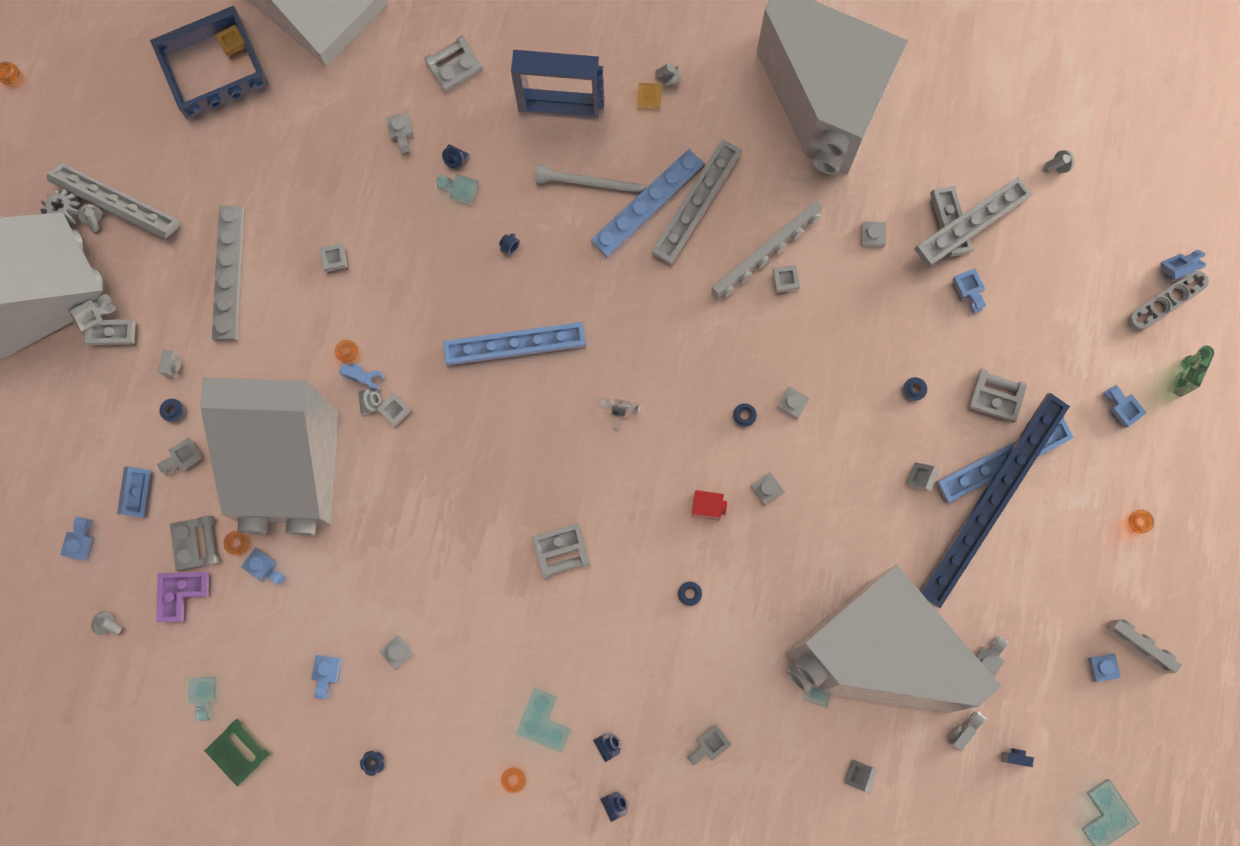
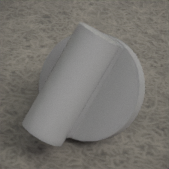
M667 63L657 69L655 74L658 78L664 80L663 84L666 87L670 84L673 86L681 77L679 74L681 69L678 66L674 67L673 63Z
M1060 150L1055 154L1053 160L1045 163V167L1049 171L1056 169L1059 173H1068L1074 166V157L1070 151Z
M94 204L82 206L78 210L79 220L83 223H88L92 232L100 229L97 221L102 217L101 208Z
M371 388L358 391L361 415H369L371 412L377 411L381 406V398L377 391Z
M101 611L96 614L91 623L92 631L97 635H106L109 632L118 635L122 630L121 626L115 624L113 614L108 611Z

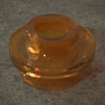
M1 62L0 82L12 84L17 81L20 75L18 67L11 62Z
M342 340L336 345L334 353L340 362L350 363L357 358L358 347L351 340ZM344 348H350L348 354H342Z
M1139 509L1131 513L1129 525L1134 532L1144 534L1153 528L1154 519L1151 513ZM1138 518L1143 519V526L1137 523Z
M237 531L228 533L224 538V549L232 555L242 554L248 547L247 536ZM239 539L240 545L235 548L233 542Z
M509 768L501 776V785L509 793H517L525 786L526 777L519 768ZM510 776L517 777L518 782L516 785L509 783Z

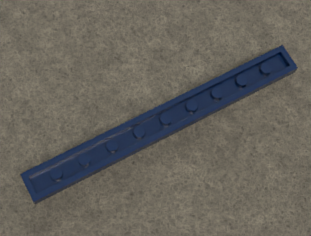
M1052 393L1045 395L922 586L920 592L937 608H941L1069 409L1070 406Z

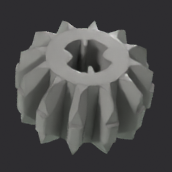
M55 189L54 195L46 193L48 199L47 201H41L44 206L40 210L41 214L63 212L68 224H77L75 218L78 217V210L82 207L79 198L65 189L62 192Z

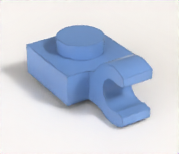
M1195 250L1187 256L1178 254L1162 261L1161 270L1175 280L1196 271V269L1199 270L1206 266V263L1199 260L1206 256V253L1201 250Z
M976 268L954 276L952 280L961 299L969 298L973 313L982 311L986 304L980 293L985 290V287Z
M350 363L349 366L341 364L338 372L342 377L362 385H368L374 390L379 389V386L373 384L372 380L374 377L383 379L384 376L381 372L374 370L365 373L363 371L364 368L357 364Z
M1117 385L1110 387L1104 392L1105 397L1115 404L1110 410L1124 428L1131 426L1147 413L1132 394L1125 397Z
M76 516L73 525L74 533H66L60 555L87 561L93 537L87 536L91 525L90 519Z
M256 547L241 566V568L262 582L267 577L274 583L281 585L286 578L273 568L276 561Z
M315 655L311 680L318 681L315 689L314 698L327 700L330 682H338L341 658Z

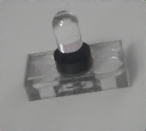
M606 397L601 398L599 408L612 410V414L617 416H625L626 413L638 415L640 403ZM613 417L612 429L614 431L621 429L623 418Z

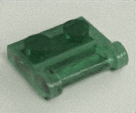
M1205 345L1199 348L1193 356L1189 355L1182 359L1181 366L1183 370L1174 379L1173 385H1175V388L1172 392L1173 394L1182 397L1200 387L1214 356V349L1211 346Z
M239 719L234 720L204 750L237 787L241 786L271 756L267 749L263 750L245 731ZM234 734L255 755L256 758L253 761L233 742L231 737Z

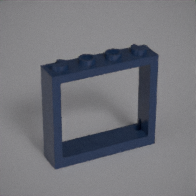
M234 5L150 40L178 109L185 118L196 117L205 110L217 108L224 102L231 99H239L243 94L260 90L269 84L241 17ZM236 25L245 41L246 50L256 72L186 101L167 55L210 38Z
M513 49L511 76L518 112L599 118L600 109L604 110L605 105L604 66H599V56ZM527 75L592 80V94L530 89Z

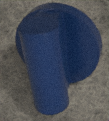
M450 144L442 152L443 161L451 168H459L468 160L470 155Z
M610 732L593 740L604 762L619 755L621 751L620 740Z
M613 792L600 798L611 822L626 815L627 800L619 792Z

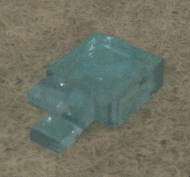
M438 174L436 184H438L437 188L451 191L450 198L472 204L479 181L456 174L455 180H452L445 175Z
M216 677L188 678V703L196 704L195 720L208 721L210 720L208 703L216 702Z

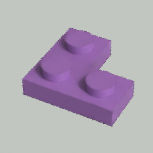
M209 572L158 573L156 622H184V597H209Z

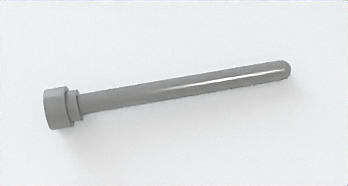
M537 165L535 179L537 183L545 184V181L555 180L642 193L645 190L643 184L551 171V168H547V165Z

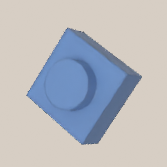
M1115 653L1088 658L1093 682L1121 678Z

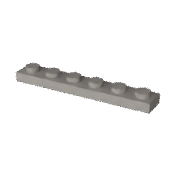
M722 139L653 248L652 254L670 265L673 264L742 154L740 148Z
M62 162L46 173L47 181L164 239L179 228L178 219Z
M1017 177L920 243L914 250L925 265L930 267L1027 200L1032 194L1021 179Z
M816 200L714 285L711 295L716 300H719L722 296L724 298L728 297L735 290L734 286L739 282L743 284L752 276L751 272L754 269L764 267L769 262V257L773 253L779 254L786 248V243L791 238L796 240L804 232V227L808 224L814 225L821 218L820 213L823 206L820 202Z
M219 206L212 324L213 341H238L245 210L243 206Z

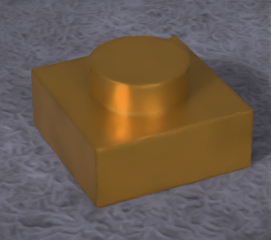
M236 25L215 35L227 57L246 48L245 41Z

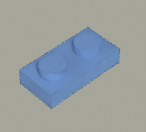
M129 466L124 467L117 514L138 518L144 517L151 470Z

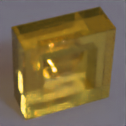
M639 83L638 108L660 109L661 84Z

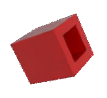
M695 490L691 517L719 521L721 515H726L727 501L723 500L724 494Z

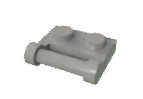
M463 35L456 38V42L431 56L429 54L424 57L427 66L445 93L483 71V66ZM460 49L464 52L443 66L437 67L436 64Z
M981 368L977 375L969 409L1015 423L1019 415L1027 383L1021 381L1017 383L989 374L988 370ZM985 382L1014 391L1015 396L984 387Z
M202 516L196 519L170 523L175 571L179 572L219 564V556H216L212 524H214L213 516ZM201 526L206 557L202 559L197 527Z
M578 524L532 537L544 579L551 578L552 574L583 566V568L590 566ZM575 550L579 551V557L547 565L546 559Z

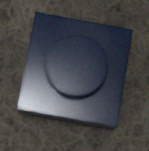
M1011 748L1010 753L1002 752L1001 762L1033 767L1034 757L1026 756L1025 750Z

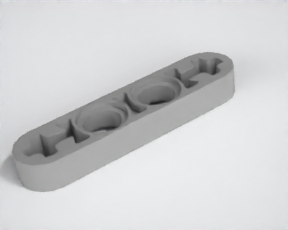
M1201 271L1190 273L1131 313L1128 318L1129 326L1135 331L1147 329L1202 292L1209 283L1207 275ZM1198 279L1200 283L1189 290L1187 285ZM1174 289L1182 292V300H1175L1173 298L1172 291ZM1154 302H1161L1164 305L1165 310L1163 313H1158L1154 310ZM1146 313L1150 315L1143 323H1137L1138 317Z

